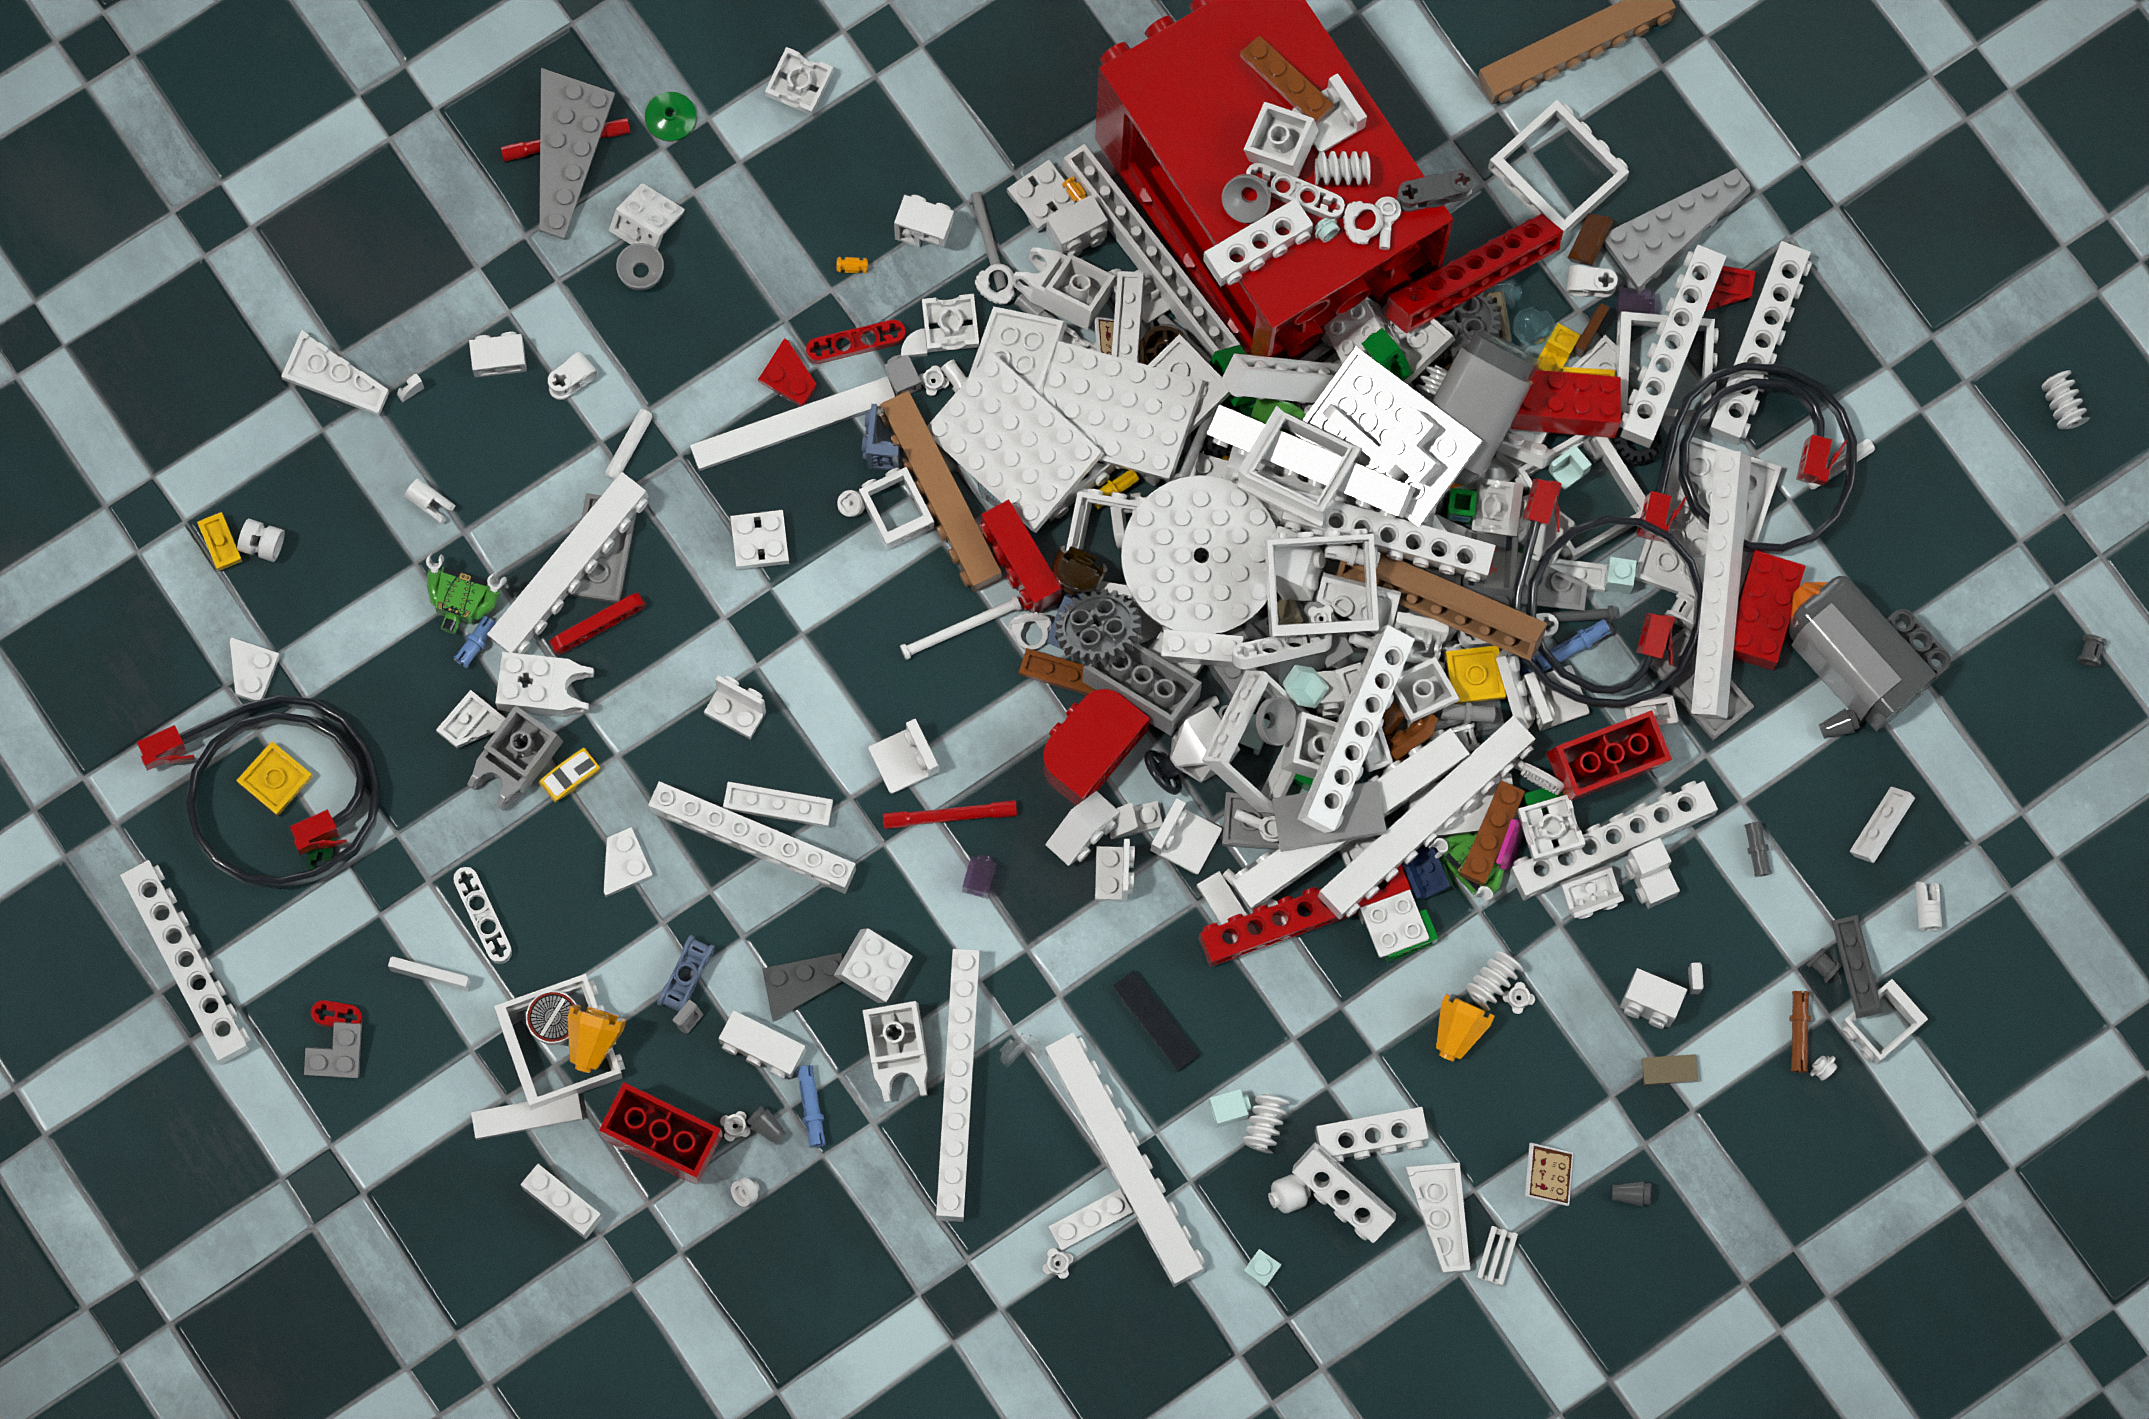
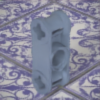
M693 935L688 937L671 977L659 996L657 1005H666L679 1012L688 1000H691L692 993L714 953V945L708 946L697 941ZM684 969H690L693 971L692 979L686 982L679 979L680 972Z

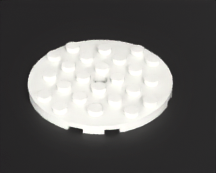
M1189 476L1171 481L1148 495L1137 507L1127 524L1121 547V563L1126 585L1138 606L1150 618L1170 630L1210 634L1232 630L1252 618L1267 601L1266 575L1263 572L1265 567L1264 540L1271 539V534L1276 533V526L1266 508L1256 497L1238 489L1237 484L1229 480L1213 476ZM1203 548L1207 550L1209 558L1205 563L1195 561L1193 555L1196 549Z

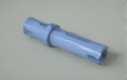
M1602 619L1585 630H1578L1576 635L1551 648L1549 651L1559 662H1562L1585 648L1588 650L1596 641L1610 635V628L1606 621ZM1541 655L1535 657L1537 665L1543 672L1551 668Z
M813 1065L800 1066L796 1068L804 1109L805 1118L802 1119L808 1133L809 1148L822 1147L826 1145L822 1124L824 1116L819 1108Z

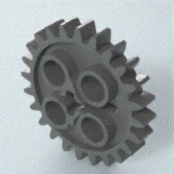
M1484 292L1447 311L1446 313L1448 314L1434 318L1455 338V341L1442 352L1443 361L1448 356H1452L1454 361L1461 346H1467L1474 333H1469L1470 331L1484 330L1499 338V330H1501V314L1498 312L1497 303L1492 304L1491 295L1484 298ZM1472 308L1474 310L1466 311L1465 309Z
M1105 589L1101 591L1100 595H1097L1096 591L1093 590L1091 591V596L1088 597L1085 593H1081V600L1073 597V606L1064 605L1065 612H1059L1060 620L1056 621L1057 630L1055 632L1059 647L1063 648L1066 656L1071 654L1072 661L1080 658L1081 664L1084 665L1090 660L1092 667H1095L1097 661H1101L1102 665L1106 666L1107 659H1111L1113 663H1116L1117 655L1125 658L1124 650L1133 651L1132 643H1139L1138 635L1142 634L1141 617L1138 608L1134 607L1132 600H1126L1125 594L1117 598L1115 590L1110 595L1106 594Z

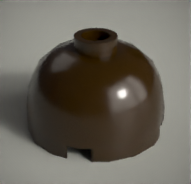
M1161 324L1154 326L1145 333L1139 344V356L1142 364L1148 365L1179 334L1192 346L1190 337L1182 328L1176 325Z
M1062 545L1055 557L1053 572L1057 581L1062 584V590L1075 595L1076 592L1087 593L1097 588L1108 570L1106 565L1103 563L1100 567L1095 563L1097 558L1072 546L1067 551L1065 550V545Z

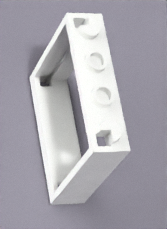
M1556 100L1490 159L1488 169L1535 216L1544 214L1563 230V238L1588 213H1591L1627 180L1629 171L1622 159H1616L1610 153V149L1604 141H1598L1591 134L1592 131L1586 123H1580L1573 116L1574 113L1568 105H1562ZM1554 115L1614 174L1613 177L1565 220L1505 161L1506 158Z
M1621 312L1618 317L1616 345L1619 349V354L1616 352L1615 376L1621 377V419L1624 412L1630 413L1632 405H1627L1631 325L1658 328L1661 319L1666 321L1668 315ZM1702 318L1697 331H1704L1702 381L1717 366V353H1713V346L1718 341V328H1714L1715 319ZM1674 319L1678 326H1686V322L1683 319ZM1716 382L1710 384L1702 392L1701 406L1711 398V393L1715 394ZM1715 405L1702 416L1698 426L1706 427L1710 418H1714ZM1666 408L1660 423L1672 424L1678 409ZM1688 410L1681 425H1688L1696 410ZM1637 411L1638 416L1641 418H1650L1646 411Z
M1575 435L1551 449L1556 452L1554 460L1574 445L1578 448L1583 446L1582 440L1586 436ZM1593 436V442L1604 455L1602 458L1603 462L1636 512L1630 518H1640L1645 495L1607 437ZM1528 463L1517 469L1515 483H1523V492L1525 491L1529 495L1532 486L1530 476L1542 469ZM1615 525L1576 549L1569 540L1562 547L1560 554L1563 558L1567 557L1569 560L1575 561L1633 526Z
M1088 489L1087 492L1078 491L1066 550L1068 551L1070 546L1083 550L1092 504L1135 511L1145 498L1137 497L1136 501L1127 500L1128 495L1112 492L1110 497L1102 495L1103 491L1097 489ZM1101 581L1098 587L1094 589L1096 593H1101L1105 589L1108 595L1115 590L1117 596L1125 594L1126 598L1134 599L1127 585Z
M1351 529V535H1340V530L1324 531V536L1314 537L1313 532H1297L1298 538H1287V533L1271 534V539L1264 540L1269 636L1379 630L1374 534H1367V529ZM1363 542L1367 620L1278 625L1274 547Z
M1246 670L1201 761L1256 811L1274 813L1272 798L1284 797L1296 773L1281 769L1285 744L1261 792L1232 767L1229 761L1262 695L1266 699L1271 697L1287 698L1293 704L1296 715L1301 712L1310 713L1302 706L1297 705L1289 694L1265 671Z
M586 974L494 1006L530 1110L622 1079L621 1070L625 1069L620 1054L615 1055L613 1048H611L606 1056L611 1071L537 1097L509 1015L528 1009L532 1000L546 991H559L568 995L583 990L588 1007L605 1011L602 1004L597 1006L594 996L599 995L594 980L588 981Z

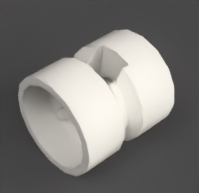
M248 518L241 530L237 549L250 555H254L257 552L259 558L274 562L281 551L285 531L270 525L264 528L263 523Z

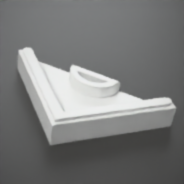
M1605 335L1572 367L1616 370V352L1619 354V349ZM1629 359V373H1637L1640 368Z

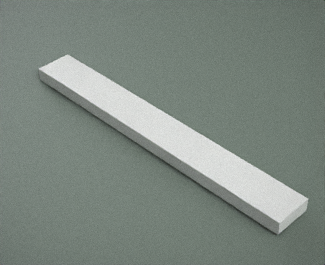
M887 376L692 444L690 448L698 470L702 471L865 414L866 411H871V404H877V409H879L881 403L894 398L895 395Z

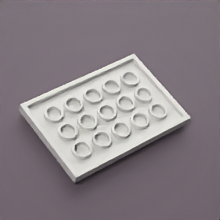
M1058 341L1041 396L1104 452V455L1098 461L1172 481L1205 382L1193 377Z
M1355 347L1302 420L1356 447L1355 443L1322 414L1330 403L1341 410L1380 446L1413 408L1421 410L1440 428L1422 448L1437 460L1441 467L1425 485L1418 484L1406 472L1398 480L1416 488L1404 516L1418 527L1425 522L1483 443V440L1358 347ZM1299 436V437H1300L1302 440H1304V441H1307V442H1309V443H1311V444H1314V445H1316V446H1318V447H1321V448H1323V449H1325V450H1328V449H1326V448H1324V447H1322V446H1320V445H1318V444H1316V443H1314V442H1312V441H1310V440H1308V439H1305V438ZM1361 450L1364 453V457L1360 465L1391 477Z
M992 351L927 426L934 441L1001 503L1009 499L1022 522L1035 533L1104 455L1100 448Z
M1683 433L1671 464L1665 490L1666 495L1672 496L1665 525H1667L1672 512L1679 507L1685 497L1678 480L1679 444L1683 438ZM1693 437L1689 448V477L1700 505L1710 515L1716 451L1734 450ZM1751 457L1744 539L1750 542H1757L1782 468ZM1685 500L1678 515L1671 522L1668 532L1676 538L1694 559L1703 585L1708 530L1693 515ZM1653 538L1651 540L1646 539L1635 570L1634 580L1675 594L1684 592L1695 599V593L1684 562L1665 541L1660 542L1653 540ZM1743 551L1739 594L1753 555L1751 552Z

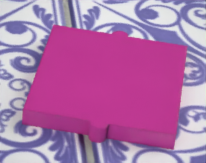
M1511 819L1496 861L1500 865V869L1511 870L1513 867V862L1516 859L1524 836L1520 820Z

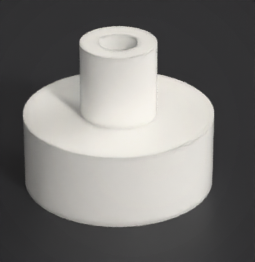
M741 1178L731 1186L733 1199L742 1207L754 1203L758 1198L759 1184L755 1181L752 1182L749 1178Z

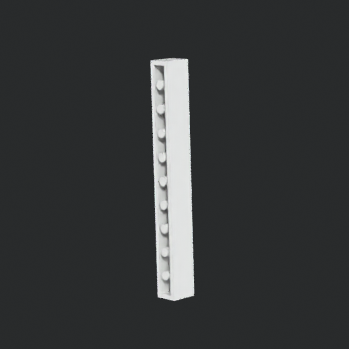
M1083 144L1065 156L1061 170L1068 178L1072 176L1076 178L1075 183L1079 182L1087 193L1086 197L1093 194L1108 220L1107 229L1137 268L1145 273V278L1151 280L1150 284L1153 288L1160 290V297L1168 305L1171 312L1195 343L1211 358L1215 351L1240 345L1087 146Z
M1716 451L1691 709V714L1703 718L1727 719L1751 468V456L1740 451Z
M1512 716L1386 831L1387 834H1382L1321 889L1318 895L1320 900L1339 920L1345 915L1348 918L1360 908L1358 903L1364 897L1368 900L1379 891L1377 886L1384 879L1389 882L1398 874L1397 867L1403 862L1409 864L1418 855L1416 850L1423 844L1425 847L1429 846L1438 837L1435 833L1441 827L1445 830L1457 820L1455 815L1461 809L1464 812L1470 809L1476 802L1474 798L1480 792L1485 795L1495 785L1493 782L1495 778L1499 775L1505 777L1515 767L1512 763L1520 757L1523 760L1534 750L1531 747L1535 741L1532 734Z
M1451 728L1446 732L1443 729L1439 730L1430 737L1431 742L1424 747L1421 744L1416 746L1408 753L1409 758L1403 762L1400 760L1395 761L1387 767L1388 772L1382 777L1376 775L1367 781L1378 780L1384 818L1452 771L1469 756V752ZM1353 840L1283 852L1278 849L1273 854L1267 852L1256 860V866L1250 870L1246 867L1234 876L1236 880L1232 882L1233 887L1252 912L1253 909L1268 901Z
M953 949L936 1212V1219L939 1221L964 1222L980 950Z
M1071 1033L1045 1047V1054L1132 1209L1135 1218L1173 1287H1176L1202 1273V1264L1205 1261L1198 1249L1193 1250L1189 1240L1192 1237L1186 1226L1180 1227L1175 1218L1179 1214L1172 1201L1167 1203L1163 1193L1166 1190L1159 1178H1153L1150 1172L1153 1167L1147 1155L1141 1156L1137 1149L1140 1143L1135 1133L1127 1131L1124 1122L1127 1121L1120 1107L1115 1109L1111 1101L1114 1096L1107 1084L1102 1085L1098 1076L1101 1075L1097 1064L1094 1060L1089 1062L1085 1054L1088 1051L1085 1042L1081 1037L1076 1038L1075 1034Z

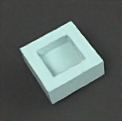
M1259 1249L1243 1272L1266 1288L1281 1267V1264Z

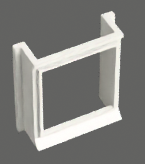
M1276 406L1238 469L1239 483L1237 488L1314 526L1322 528L1326 521L1325 510L1352 464L1354 462L1360 464L1364 453L1361 452V447L1349 444L1284 413ZM1281 427L1343 456L1317 502L1255 473L1256 468Z

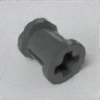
M2086 634L2083 636L2084 646L2082 654L2078 656L2077 662L2088 667H2100L2101 661L2099 659L2102 647L2106 646L2107 641L2100 636Z
M1823 948L1806 965L1808 968H1814L1823 976L1825 983L1842 967L1840 963L1836 964L1829 958Z

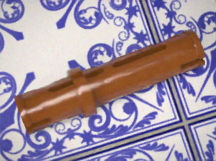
M1792 991V1015L1789 1016V1021L1792 1022L1791 1072L1796 1073V1071L1798 1073L1808 1072V1022H1811V1016L1808 1015V991H1804V993L1802 991Z

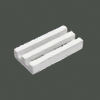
M1495 1226L1491 1227L1476 1279L1503 1286L1518 1236L1517 1233H1511L1504 1229L1501 1230ZM1496 1234L1500 1238L1488 1276L1483 1275ZM1505 1238H1509L1510 1242L1499 1279H1496L1494 1275Z

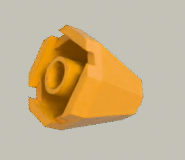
M1445 994L1440 1009L1436 1049L1440 1050L1439 1056L1454 1062L1455 1057L1461 1059L1491 1026L1495 1015L1490 1013L1487 1018L1484 1016V1010L1458 998L1451 1002L1449 1001L1451 995Z
M580 1005L570 1006L568 1014L570 1062L575 1064V1069L590 1073L591 1069L596 1070L599 1068L623 1032L626 1020L623 1018L618 1020L619 1016L592 1007H587L586 1012L580 1011Z

